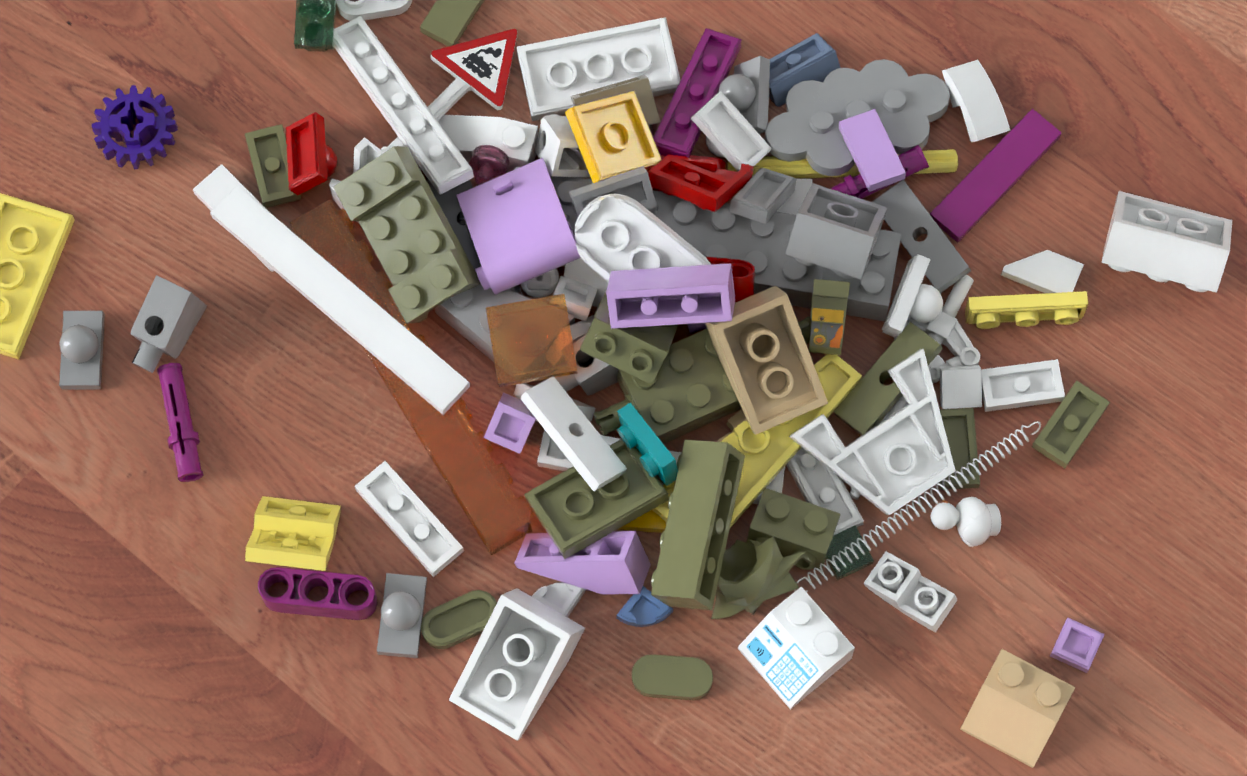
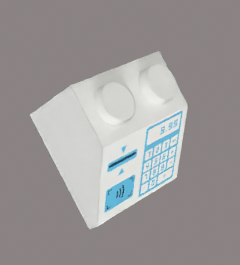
M802 587L775 607L738 646V650L790 710L850 661L855 649Z

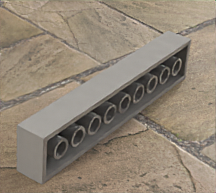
M550 175L563 211L569 213L570 219L568 222L573 233H575L577 217L569 191L590 185L593 182L591 179L579 177H555ZM653 190L657 207L649 209V211L705 257L745 260L754 266V295L777 286L787 293L791 305L811 309L814 279L850 282L846 315L879 321L886 320L901 233L880 229L862 279L855 277L843 278L836 275L831 269L819 265H803L797 262L794 257L785 255L797 215L776 211L769 221L764 224L730 213V203H725L716 212L701 209L696 204L679 197Z

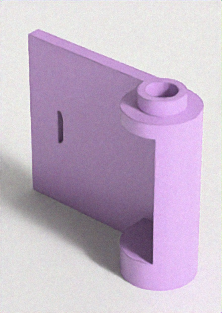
M543 158L457 194L481 266L475 270L484 290L491 288L496 295L581 258L576 247L575 235L565 216Z

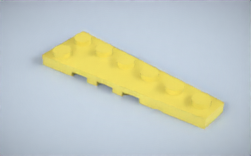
M827 354L814 364L828 404L756 435L752 432L748 421L744 420L733 429L731 434L721 441L728 442L745 455L730 528L801 449V446L789 436L821 414L828 418L861 380L862 375L838 355ZM676 481L667 487L665 484L663 485L669 497L674 491ZM668 501L652 509L666 522L669 514Z

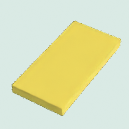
M0 193V354L19 360L75 219L71 214Z

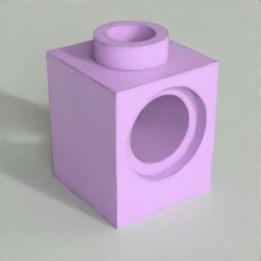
M503 392L483 438L520 454L536 418L522 400Z

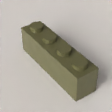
M685 440L682 453L678 457V473L674 491L671 493L668 501L669 514L666 528L660 537L661 551L657 569H655L651 578V595L669 607L711 611L713 609L745 455L728 442Z

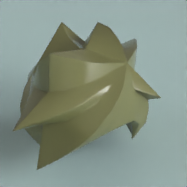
M774 536L762 544L750 539L748 543L736 540L724 553L711 619L730 617L742 610H746L754 615L757 608L765 600L798 589L799 586L789 571L807 551L782 557Z

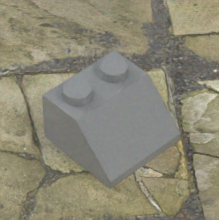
M812 183L797 212L785 255L794 257L797 262L803 265H819L831 269L836 275L843 278L855 277L862 279L888 207Z

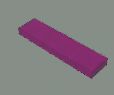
M708 28L705 29L653 137L659 154L664 156L670 154L690 157L701 133L700 128L692 121L691 117L718 93L721 82L727 78L741 49L742 39Z
M1032 108L930 213V216L944 232L958 243L1057 142L1061 132Z

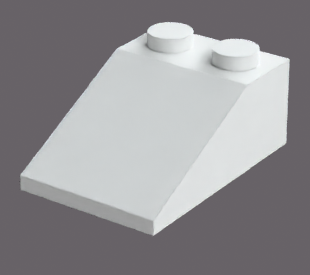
M517 588L502 594L449 701L518 741L567 665L585 627Z

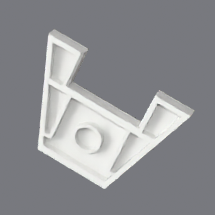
M924 349L918 350L888 370V373L909 405L846 447L824 414H821L789 436L886 515H891L956 471Z

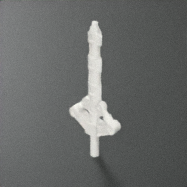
M965 275L954 284L940 315L936 319L923 323L915 321L908 316L905 327L912 322L939 344L947 346L955 356L946 360L945 363L937 355L928 365L932 383L940 380V367L974 366L979 364V351L972 345L955 318L974 282L968 275ZM904 396L899 399L880 423L909 405ZM851 487L850 496L858 500L861 494Z

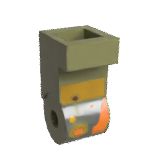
M814 279L810 315L809 353L841 355L850 282Z

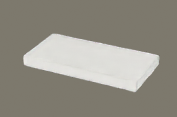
M666 17L517 46V55L532 121L540 120L544 116L551 114L565 115L568 109L574 107L571 100L573 95L641 75L648 77L653 97L675 93L681 81Z

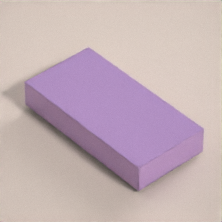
M875 109L839 121V130L869 192L905 179L906 172Z

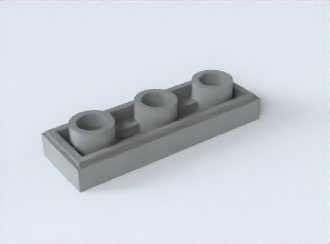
M901 180L872 201V203L888 207L884 220L893 232L901 233L900 242L912 258L919 254L931 259L925 275L940 293L971 272L967 263L904 180ZM927 234V238L924 241H917L920 235Z

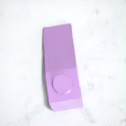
M614 531L566 559L563 558L548 533H528L515 560V565L518 569L603 595L640 594L651 565L636 531Z

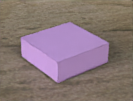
M1067 617L1050 657L1087 673L1105 634Z

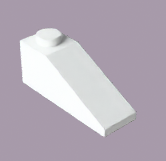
M443 115L438 120L468 164L508 173L513 171L515 167H522L535 160L538 126L502 117Z

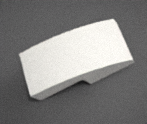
M978 60L942 70L945 83L949 89L952 106L961 107L971 142L1011 131L997 92Z
M885 551L864 582L865 587L935 633L957 602L954 593L923 577L918 568Z

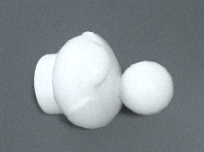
M976 497L963 498L956 505V508L943 500L932 509L930 515L933 525L938 529L949 530L956 525L961 539L970 547L983 544L989 536H996L1001 530V514L997 505L985 504Z

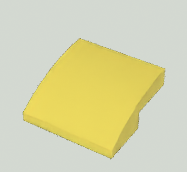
M262 496L254 514V529L246 545L245 561L326 571L337 532L341 506Z

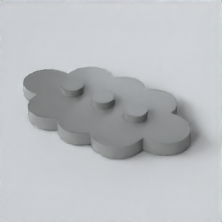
M885 59L874 60L866 64L860 72L850 68H838L831 71L824 82L808 80L794 85L789 90L786 98L787 112L774 117L768 123L765 141L772 148L770 153L779 160L791 162L807 159L809 165L816 172L826 176H839L848 172L855 165L854 159L839 130V121L875 109L897 154H902L915 148L917 145L922 150L928 142L930 133L929 122L941 118L947 111L950 98L949 89L945 82L935 75L916 74L908 77V74L901 65Z

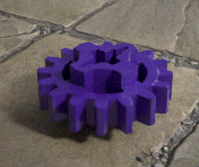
M131 85L130 93L126 95L118 88L116 89L117 98L115 100H111L108 97L103 98L106 106L105 110L95 109L94 111L97 120L100 121L92 124L94 134L98 135L94 138L98 149L104 148L102 152L107 160L116 156L118 167L122 168L127 161H131L135 170L139 168L140 161L146 160L149 166H153L154 160L152 156L158 154L165 158L167 154L163 146L165 144H175L171 133L178 131L176 121L172 119L175 116L172 106H166L167 103L162 94L154 98L150 87H147L143 94H138L136 86ZM143 107L152 110L154 113L145 112ZM137 117L139 123L136 125V130H134V137H132L130 131L134 129ZM112 138H115L116 142H124L127 145V148L118 145L112 140Z

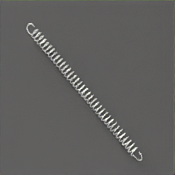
M1037 421L1030 424L1029 426L1022 425L1021 430L1016 429L1015 434H1009V439L1003 438V443L997 442V447L992 446L991 451L986 450L985 455L980 454L979 460L974 458L973 464L967 463V468L961 467V472L955 471V477L953 475H949V481L943 479L942 484L937 483V489L931 488L930 493L925 492L924 497L919 496L918 501L913 500L912 506L907 504L906 510L900 509V514L894 513V519L892 517H888V523L882 521V527L876 525L875 531L869 530V535L863 534V540L861 538H857V544L851 542V548L845 547V553L843 551H839V557L833 555V561L827 559L826 565L821 563L820 569L814 568V574L808 572V578L803 577L799 579L797 583L805 578L812 585V587L816 589L809 576V574L814 576L816 580L819 582V584L822 585L821 581L817 577L815 569L818 570L828 581V578L825 576L822 570V565L828 569L832 576H834V574L828 565V561L836 567L838 572H840V569L837 567L835 563L834 557H836L846 568L847 566L843 562L840 552L848 558L851 564H853L852 560L849 558L847 554L846 548L849 549L857 559H859V557L853 549L852 544L857 546L860 549L861 553L865 555L864 551L860 547L858 540H861L867 546L868 550L871 551V548L865 540V536H867L877 547L876 542L872 538L871 531L878 536L881 542H883V539L880 537L877 531V527H879L885 533L887 538H890V536L884 529L883 523L888 525L892 532L896 534L895 530L892 528L889 519H892L897 524L898 528L902 530L901 526L896 520L895 515H898L903 520L905 525L908 526V523L903 518L901 512L902 510L909 515L912 521H914L913 517L910 515L908 511V506L915 511L918 517H920V514L915 509L914 502H916L921 507L923 512L926 513L925 508L922 506L920 502V498L924 499L927 502L928 506L932 509V505L928 502L926 498V493L933 498L936 504H939L933 496L932 489L939 494L942 500H945V498L938 489V485L945 489L948 496H951L950 492L945 487L944 481L948 482L951 485L952 489L955 492H957L956 488L951 483L950 477H953L957 481L959 486L963 488V485L958 480L956 473H959L964 478L965 482L969 484V481L963 474V468L967 470L972 479L975 480L974 475L969 470V464L975 468L976 472L979 475H981L980 471L975 465V460H977L981 464L983 469L987 471V468L981 461V456H983L988 461L989 465L993 467V464L988 459L986 452L991 453L996 462L999 463V460L994 455L992 448L997 449L1002 458L1005 459V455L999 449V443L1002 444L1005 447L1006 451L1011 455V451L1005 444V439L1011 443L1015 450H1017L1016 445L1011 440V435L1016 437L1019 444L1023 446L1022 441L1017 436V431L1022 433L1025 440L1029 442L1028 437L1023 432V427L1028 428L1033 424L1038 423L1039 428L1037 429V431L1032 433L1033 435L1039 431L1041 423Z

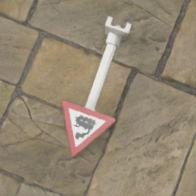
M516 29L506 30L431 52V60L456 78L428 106V109L437 121L468 91H473L496 110L503 108L518 33ZM364 137L354 147L353 173L393 146H404V144L397 137L388 147L383 146L379 149Z

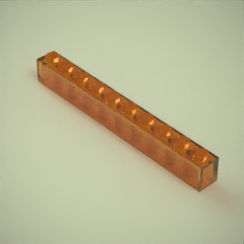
M328 200L290 222L294 234L415 336L389 294L388 289L392 285L382 270L378 273L375 272L370 264V261L374 258L363 239L356 241L350 232L354 225L344 208L337 211L332 201ZM422 334L416 336L421 342H423L428 348L431 349L427 340ZM362 346L490 555L492 556L526 536V534L531 533L530 518L534 517V513L524 496L516 498L509 486L514 482L504 464L500 463L496 466L489 455L493 448L489 440L483 438L485 433L482 430L476 433L469 423L473 416L462 398L458 399L442 415Z

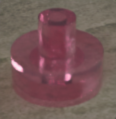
M480 145L473 150L468 164L473 169L476 183L480 185L506 174L510 160L507 154L500 148L492 145Z

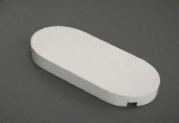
M608 194L592 200L582 210L575 224L574 234L580 257L608 282L611 271L711 265L703 254L642 204L625 195Z

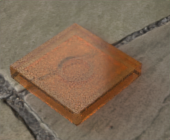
M565 294L486 307L499 387L549 379L552 376L561 377L578 374Z

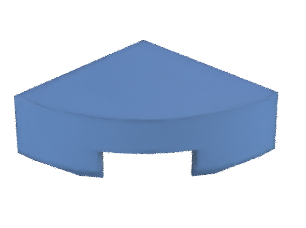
M643 586L640 594H633L616 615V619L631 626L647 627L665 620L673 612V608L652 596L651 591Z

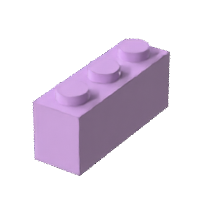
M731 263L611 271L606 290L611 329L732 321L735 291Z

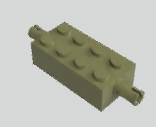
M808 316L798 322L806 344L810 343L811 332L810 317ZM705 329L670 346L668 354L652 383H647L618 369L617 381L625 400L599 412L596 411L593 415L597 426H601L599 430L602 435H608V433L621 427L617 411L631 402L661 442L665 444L742 408L715 351L709 332Z

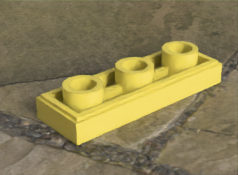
M1087 291L969 297L965 308L966 323L976 324L981 329L995 328L1002 322H1016V325L1020 327L1034 326L1042 320H1055V323L1059 325L1074 324L1079 319H1082L1087 309Z

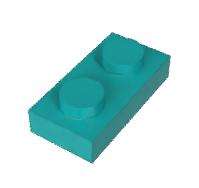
M631 402L619 409L617 413L621 427L617 431L629 449L636 446L642 455L639 459L647 473L652 478L658 475L666 487L676 481L678 469L675 458Z

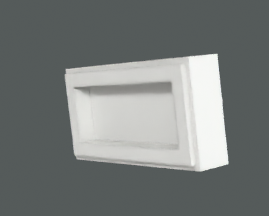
M721 91L691 117L692 121L706 135V145L710 152L717 157H725L737 171L741 169V164L755 166L772 150L768 143Z
M917 254L908 261L882 327V333L897 337L903 332L908 316L915 321L925 323L933 321L940 315L943 308V299L940 292L932 285L921 284L931 259Z

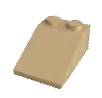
M777 286L736 302L732 321L705 323L719 360L755 435L828 404L787 293Z

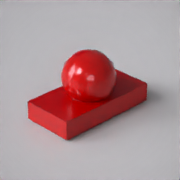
M317 112L286 127L289 190L298 196L327 181L335 173L338 161L336 153L329 145H326L324 117Z

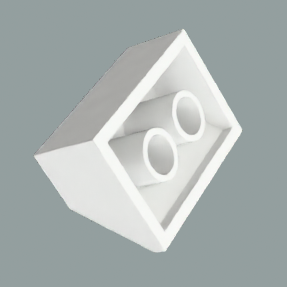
M1119 191L1104 246L1102 263L1109 264L1112 269L1120 272H1130L1132 270L1147 274L1149 278L1158 282H1168L1170 280L1182 283L1187 288L1196 292H1206L1208 290L1217 293L1230 252L1232 220Z

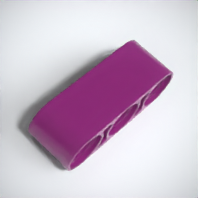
M275 567L264 571L258 581V591L266 607L275 612L365 620L372 616L378 605L377 595L371 581L360 575ZM277 582L286 583L288 589L283 596L274 598L268 595V590L273 584ZM316 586L326 587L328 594L323 600L314 602L308 599V594L312 588ZM356 590L366 591L369 596L365 603L356 606L348 603V597L352 592Z

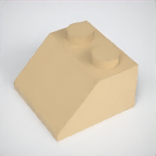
M1001 649L960 730L1033 768L1075 687Z

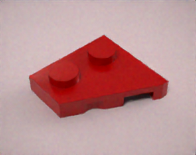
M668 154L648 171L651 186L662 190L665 194L684 199L696 204L701 209L716 212L752 178L754 166L741 164L739 171L717 169V160L691 159L686 156Z

